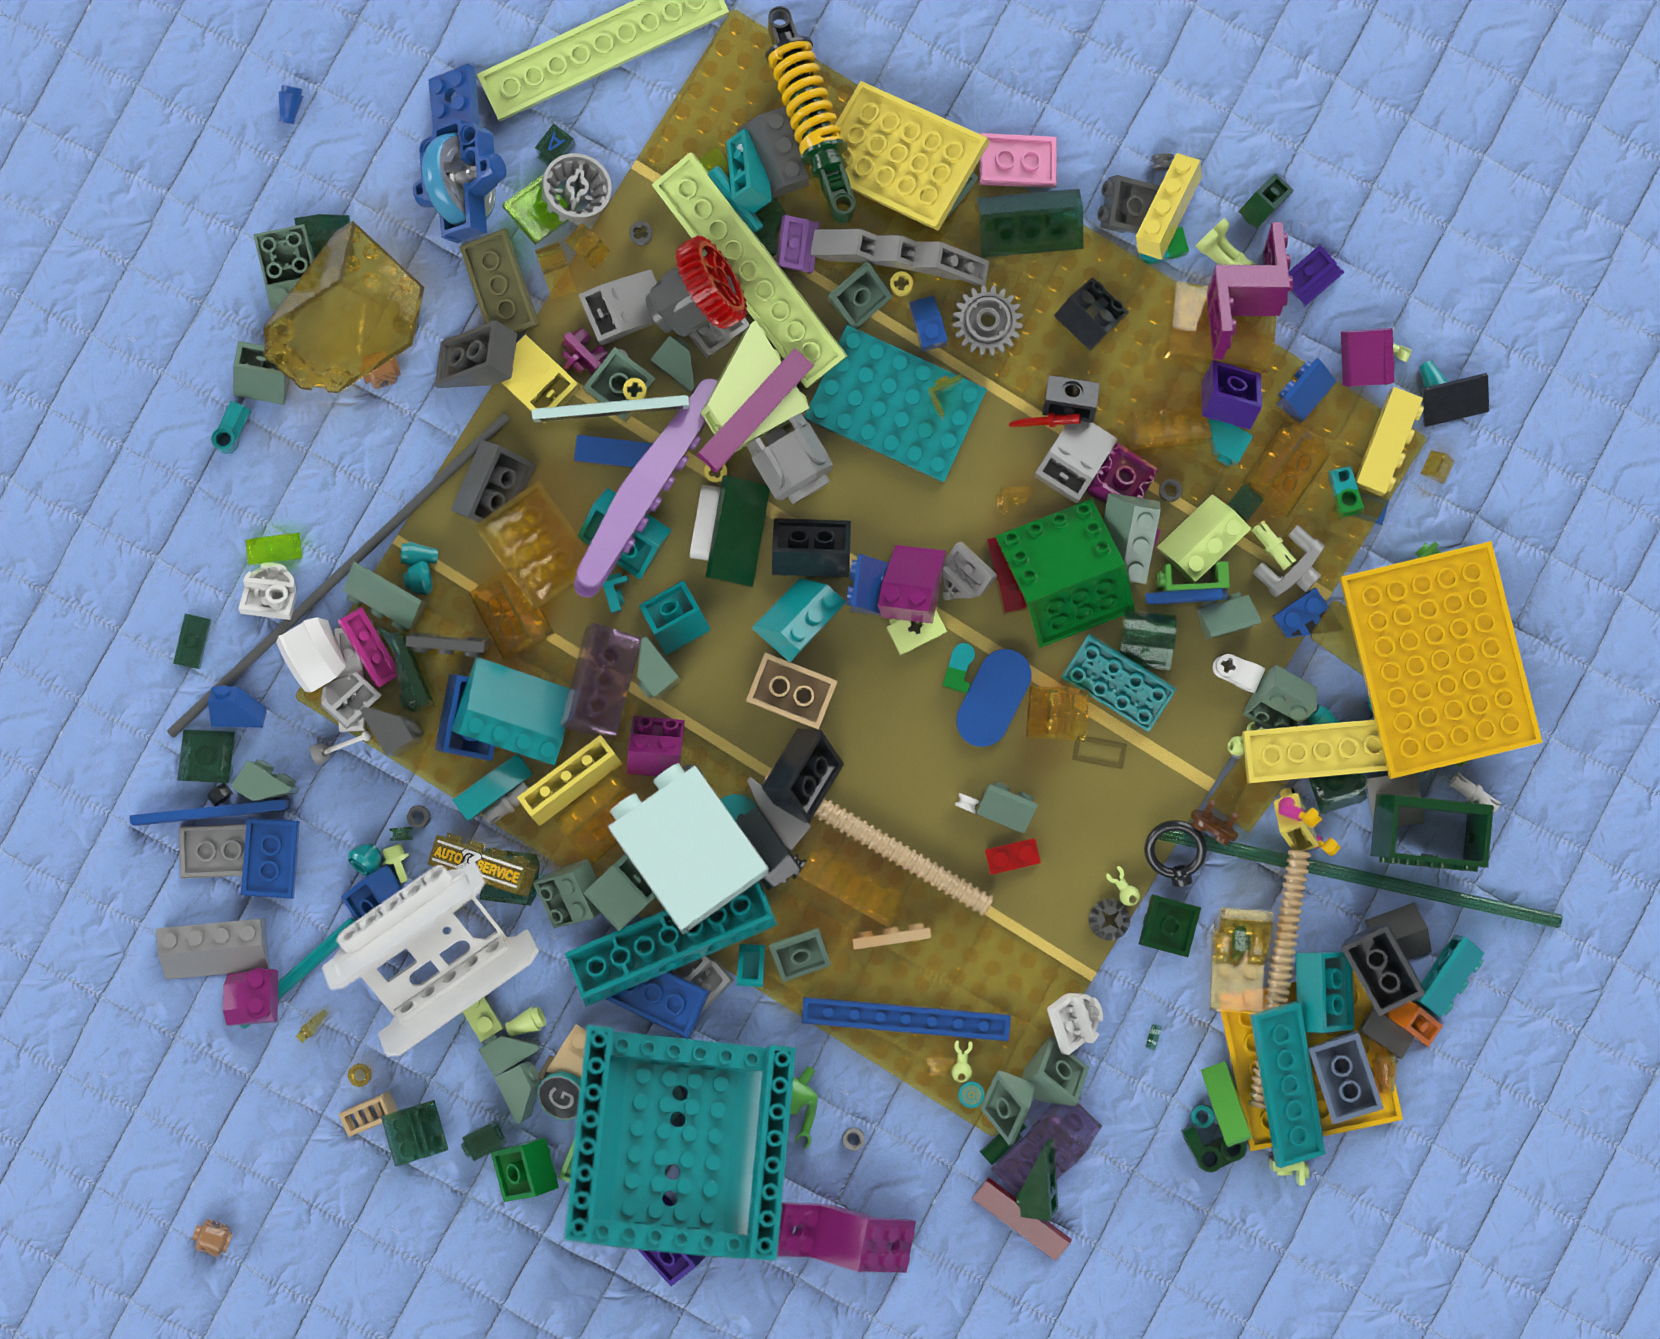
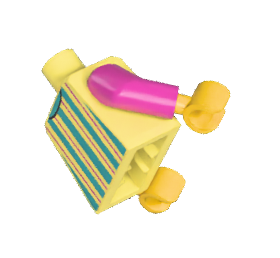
M1285 788L1281 790V798L1274 801V807L1280 833L1290 848L1299 851L1321 848L1329 856L1335 855L1341 848L1338 843L1331 837L1324 843L1323 838L1315 833L1314 827L1322 820L1318 816L1319 812L1313 807L1308 810L1300 795L1295 793V789Z

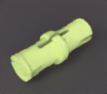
M1264 520L1251 530L1265 546V552L1267 554L1270 553L1283 571L1296 561L1282 544V538H1277Z

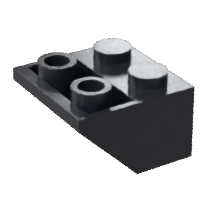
M1092 277L1073 293L1053 316L1091 351L1129 312L1100 282H1097Z

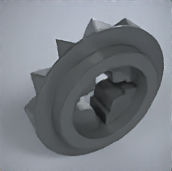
M1101 900L1090 911L1089 926L1092 932L1100 939L1116 940L1125 935L1128 930L1130 914L1125 905L1117 900ZM1103 911L1108 915L1118 912L1114 919L1118 928L1110 924L1101 928L1105 922L1104 915L1101 912Z

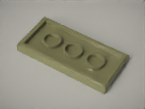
M503 228L459 246L485 324L496 320L517 334L540 325L508 229Z

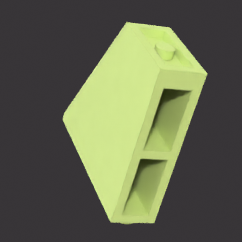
M757 321L752 322L744 331L701 411L702 416L714 435L781 364L779 352L771 346L766 331L758 325ZM797 386L787 394L735 452L746 447L759 437L761 439L790 423L789 419L800 413L802 415L805 414L810 407L808 406L806 396L798 390Z

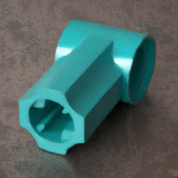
M230 401L218 428L211 436L212 444L218 451L223 454H231L237 449L239 437L252 412L250 409ZM222 436H231V441L227 446H219V439Z

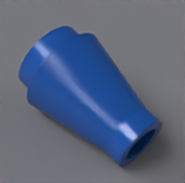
M282 85L281 91H278L279 122L294 124L304 97L301 95V88Z

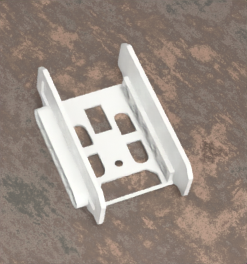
M474 861L461 869H453L448 872L442 865L435 866L368 912L338 935L337 942L341 947L334 958L322 967L327 984L331 990L343 989L361 976L392 1013L394 1018L391 1023L378 1033L383 1050L387 1056H400L529 966L539 952L528 929L515 937H507L475 897L485 884V880ZM471 899L497 930L486 939L473 938L453 913ZM445 927L451 928V932L449 934L443 933V929ZM458 941H467L469 943L468 951L448 965L440 953ZM404 949H407L416 961L389 980H386L377 968ZM431 960L439 972L421 984H412L409 981L410 975Z

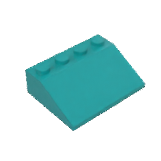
M476 657L451 731L555 765L564 738L572 689Z

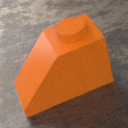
M1411 1001L1383 1014L1428 1047L1443 1027L1431 1015Z

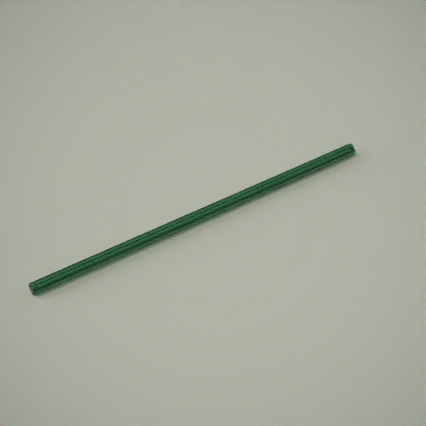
M1169 831L1158 838L1161 841L1196 848L1192 837L1182 831ZM1203 835L1207 851L1283 868L1288 867L1289 862H1286V860L1290 858V854L1231 841L1228 845H1224L1213 837ZM1308 859L1307 861L1310 862V865L1307 866L1306 870H1309L1308 873L1555 928H1560L1563 917L1557 913Z

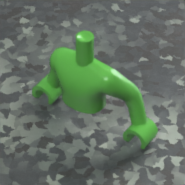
M809 1066L805 1068L799 1079L793 1076L790 1113L796 1116L807 1105L801 1132L797 1134L795 1142H797L799 1137L806 1136L808 1142L804 1148H807L811 1143L810 1131L818 1104V1095L807 1085L816 1072Z

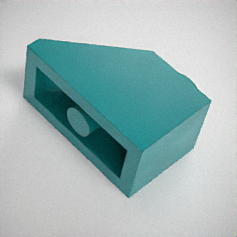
M1203 417L1212 453L1217 456L1216 460L1226 466L1238 464L1253 435L1232 424Z

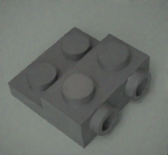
M1120 175L1109 177L1103 183L1101 190L1105 200L1104 206L1102 205L1099 208L1097 214L1098 220L1101 221L1100 228L1119 233L1129 232L1137 234L1160 186Z

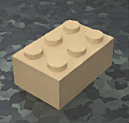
M765 653L746 702L819 730L838 681Z

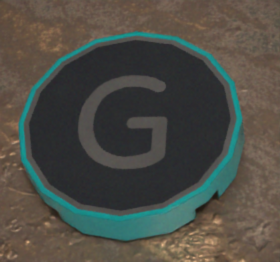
M557 1071L556 1073L546 1075L537 1090L539 1105L545 1113L555 1119L568 1121L577 1118L581 1080L565 1071Z

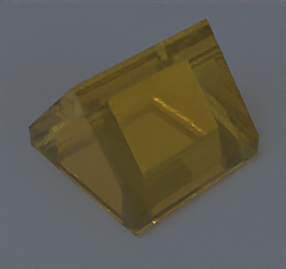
M1431 450L1420 474L1444 484L1455 461L1446 453Z

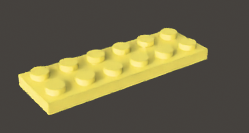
M1375 720L1242 732L1247 784L1388 771Z

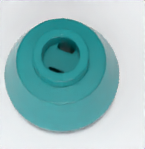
M419 561L408 568V573H404L406 589L411 588L412 593L426 596L433 591L431 571L427 562Z
M371 843L368 845L361 844L348 852V862L356 871L364 876H369L379 869L382 860L380 856L381 851Z

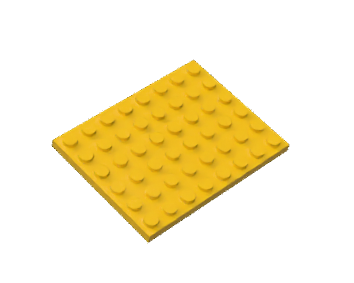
M1492 541L1339 577L1390 779L1543 743Z

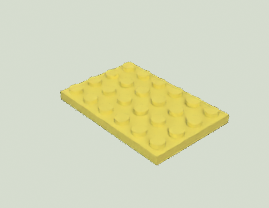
M862 81L858 84L835 124L841 129L839 137H842L848 145L842 156L847 161L845 170L850 181L851 190L939 231L990 143L989 139L983 135Z

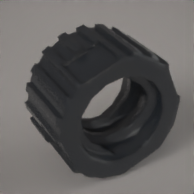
M222 783L212 789L207 797L215 807L229 799L233 792L226 783Z

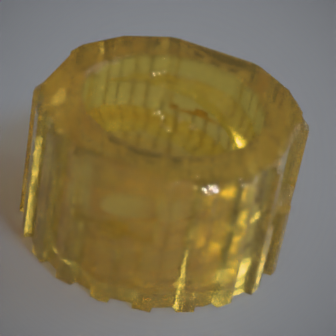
M362 1063L353 1065L347 1074L351 1085L356 1087L367 1085L372 1076L371 1068ZM357 1069L364 1071L365 1079L363 1081H358L354 1077Z

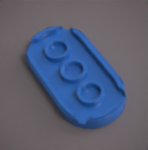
M1000 649L988 655L981 664L956 716L957 729L967 743L977 747H986L997 743L1004 736L1031 681V669L1023 655L1014 650Z

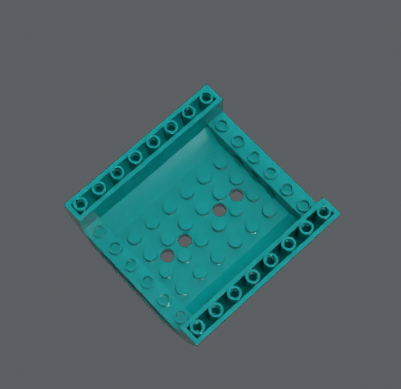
M587 1025L564 1240L647 1251L777 1261L796 1047L769 1045L767 1047L618 1032L613 1031L612 1027ZM677 1086H682L687 1091V1097L683 1101H678L673 1097V1090ZM674 1112H679L684 1116V1124L681 1127H675L670 1122V1117ZM668 1165H675L679 1169V1176L675 1180H670L665 1175V1169ZM666 1191H672L676 1195V1203L673 1206H666L662 1201V1196Z

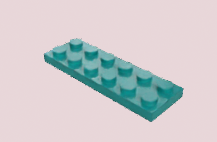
M1292 1002L1250 1014L1276 1167L1283 1168L1326 1155L1301 1003Z

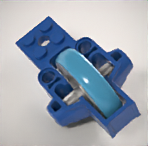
M469 64L428 79L433 132L432 136L424 139L420 145L421 178L413 185V195L416 202L421 207H435L438 211L441 238L455 243H461L463 240L487 233L486 220L490 217L495 206L496 186L506 176L504 160L494 151L492 132L481 127L479 123L474 66ZM456 91V96L451 102V96Z

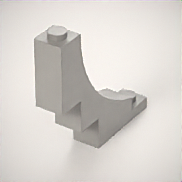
M862 229L814 230L810 254L826 261L865 263L867 261L870 264L917 271L949 280H963L976 286L986 285L989 267L988 260L943 242H916L901 235L877 236Z

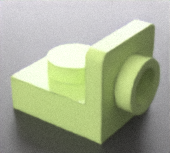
M1274 1157L1269 1158V1167L1273 1172L1277 1171V1175H1292V1171H1296V1183L1300 1186H1304L1305 1179H1309L1308 1163L1303 1161L1279 1168L1275 1165Z

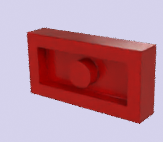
M1035 838L984 850L990 875L1041 863Z

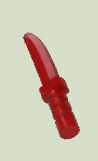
M1048 413L1046 417L1015 420L1009 423V427L1039 425L1056 427V425L1081 424V414L1055 415V413Z

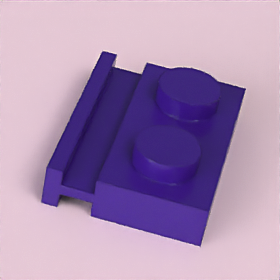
M1320 244L1288 272L1289 276L1293 277V289L1291 292L1305 307L1345 272L1343 269H1340L1336 261Z

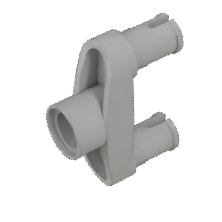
M1299 525L1291 531L1288 537L1305 551L1300 561L1284 577L1276 575L1263 562L1253 572L1269 588L1268 592L1275 598L1285 593L1295 584L1307 592L1322 576L1312 565L1325 545L1318 539H1313Z

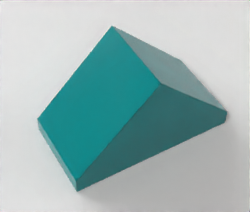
M739 944L736 986L763 987L765 945Z

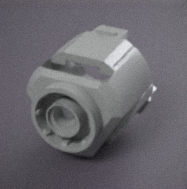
M801 413L789 419L795 431L787 435L781 427L765 436L768 447L764 446L759 437L746 445L752 455L753 463L774 498L779 500L789 498L792 505L829 484L830 480L827 474L831 472L833 466L811 425L807 423Z

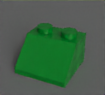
M546 1137L490 1152L504 1202L536 1197L559 1188L557 1174L553 1167Z

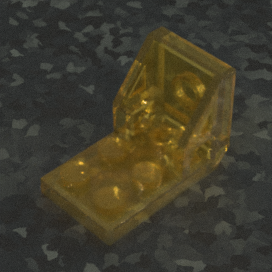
M1220 908L1213 922L1209 1010L1241 1013L1263 1011L1264 961L1268 955L1273 925V912Z

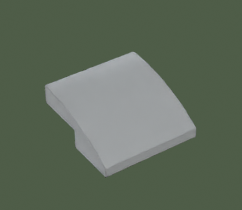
M744 318L735 325L723 329L718 328L711 322L690 334L689 337L705 358L708 359L740 336L750 324Z
M1417 773L1390 779L1389 776L1366 779L1372 823L1374 820L1376 794L1421 797ZM1399 807L1397 827L1425 823L1422 809Z

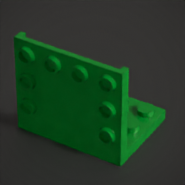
M1092 498L996 535L1001 551L1026 601L1035 640L1039 648L1135 611L1126 565Z

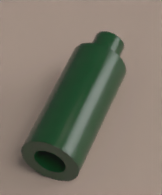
M1024 1123L1022 1124L1013 1144L1009 1145L999 1133L979 1152L993 1165L1023 1138L1020 1134L1027 1127Z

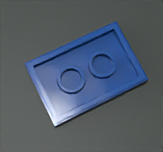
M247 818L241 896L294 899L300 821Z

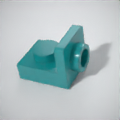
M621 573L608 576L607 581L603 584L612 614L622 612L620 605L625 604L621 589L615 590L616 586L629 583L628 576H622Z

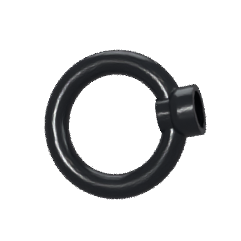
M1170 820L1152 829L1146 838L1144 852L1148 864L1155 872L1164 877L1171 878L1174 887H1183L1193 882L1192 874L1197 872L1203 865L1207 855V845L1202 833L1190 823ZM1169 831L1187 833L1196 844L1194 860L1187 866L1177 865L1170 868L1163 865L1155 854V844L1158 838Z

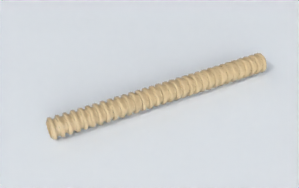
M773 768L770 769L769 773L767 774L766 778H765L764 781H763V784H764V782L766 781L767 777L769 776V774H770V772L772 771ZM823 799L813 817L817 815L820 821L824 819L826 821L825 824L829 825L830 823L833 825L832 828H839V832H846L847 837L852 836L854 841H861V845H868L867 848L869 850L873 848L875 850L874 853L878 854L879 852L882 854L881 857H888V861H895L896 866L901 865L903 870H910V874H917L916 877L918 879L922 877L925 883L929 881L931 883L930 886L934 887L935 885L938 887L937 890H944V894H951L952 899L957 898L959 903H966V907H973L972 910L974 912L978 910L980 912L979 915L983 916V914H986L994 900L992 895L987 896L986 891H979V887L976 886L974 888L972 883H965L964 878L960 880L957 874L953 876L950 870L945 871L943 866L938 867L936 862L931 863L930 858L927 857L925 859L923 854H916V850H909L908 845L904 847L901 841L896 842L894 837L889 838L887 833L882 834L881 829L876 830L874 825H867V821H860L859 816L855 818L852 812L848 814L845 808L840 809V805H833V801Z
M1288 850L1290 858L1286 860L1289 864L1288 867H1285V870H1287V875H1284L1286 883L1282 885L1285 889L1281 892L1284 895L1283 899H1280L1282 907H1279L1281 915L1277 917L1280 921L1276 923L1278 931H1275L1277 939H1274L1276 946L1272 948L1275 953L1271 955V959H1273V963H1270L1272 971H1269L1271 978L1267 980V983H1270L1269 987H1266V991H1268V995H1265L1267 1003L1263 1005L1266 1010L1288 1003L1286 995H1289L1290 991L1287 988L1291 986V983H1289V978H1292L1290 970H1293L1291 963L1295 960L1292 956L1296 954L1294 946H1297L1295 938H1298L1296 931L1300 929L1297 925L1298 922H1301L1299 914H1302L1300 906H1303V902H1301V899L1305 897V894L1302 893L1303 890H1306L1304 882H1307L1305 874L1309 872V870H1306L1307 866L1310 865V862H1307L1308 857H1311L1309 852ZM1255 1060L1254 1063L1257 1064V1067L1253 1069L1256 1073L1255 1076H1252V1080H1254V1084H1251L1253 1092L1249 1094L1252 1098L1248 1101V1104L1253 1107L1266 1109L1258 1060Z

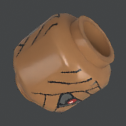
M386 352L366 358L364 362L365 368L361 369L365 384L371 383L374 389L395 384L398 380L397 376L401 375L395 356L390 357Z
M207 1219L202 1226H196L192 1240L196 1241L195 1248L197 1251L218 1257L222 1252L226 1253L233 1233L229 1232L228 1225Z

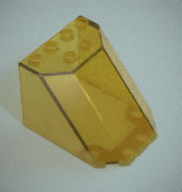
M351 221L332 235L264 325V357L269 362L275 364L276 368L289 379L291 378L300 389L312 390L313 387L325 388L330 393H339L412 346L425 287L354 221Z

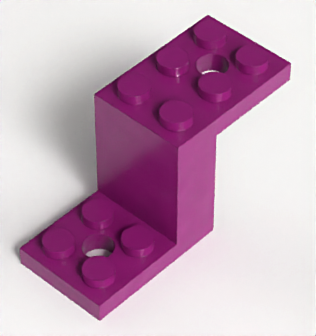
M1272 222L1262 251L1264 265H1215L1206 293L1213 359H1224L1226 350L1231 348V335L1236 333V320L1232 319L1231 316H1280L1283 306H1287L1288 292H1291L1293 289V277L1288 274L1290 255L1286 254L1285 249L1288 245V235L1283 232L1282 222Z
M782 1202L777 1257H811L857 1272L907 1273L916 1221L899 1218H876L831 1204Z

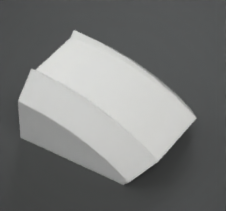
M318 617L304 620L293 629L278 636L276 641L278 648L293 676L305 692H313L337 678L346 667L328 620Z

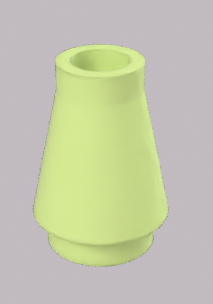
M529 1007L505 1025L508 1034L513 1037L541 1031L542 1027L546 1026V1019L540 1007Z

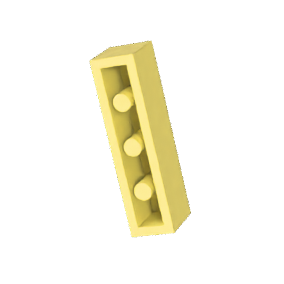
M1176 153L1136 234L1138 253L1162 260L1202 178L1200 160Z
M1397 387L1389 390L1355 477L1358 488L1379 496H1383L1387 491L1391 492L1396 478L1393 477L1396 467H1401L1405 458V454L1402 453L1405 443L1410 444L1415 430L1411 429L1414 420L1418 421L1424 409V406L1421 405L1422 397Z
M600 735L517 798L533 820L541 826L623 763Z

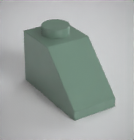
M669 336L651 358V363L692 395L695 391L691 353L688 350L689 345L679 337L673 339Z
M494 1034L482 1041L484 1047L479 1049V1052L495 1077L541 1049L539 1043L507 1035L497 1038Z
M527 1060L494 1077L516 1124L531 1117L537 1098L538 1086L541 1083L537 1068L532 1065L530 1060Z

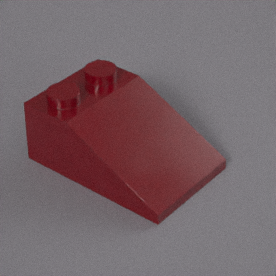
M997 538L987 539L993 571L997 574L995 580L1003 615L1028 610L1026 601L1001 551Z

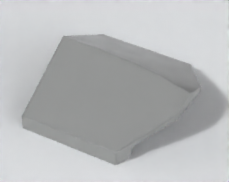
M353 672L350 675L333 679L322 689L320 706L347 729L364 717L360 709L363 707L372 708L381 698L382 694L359 673Z

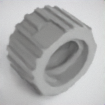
M857 1127L846 1129L842 1135V1142L850 1151H858L865 1143V1135ZM852 1133L857 1134L860 1138L859 1143L855 1145L848 1142V1136Z

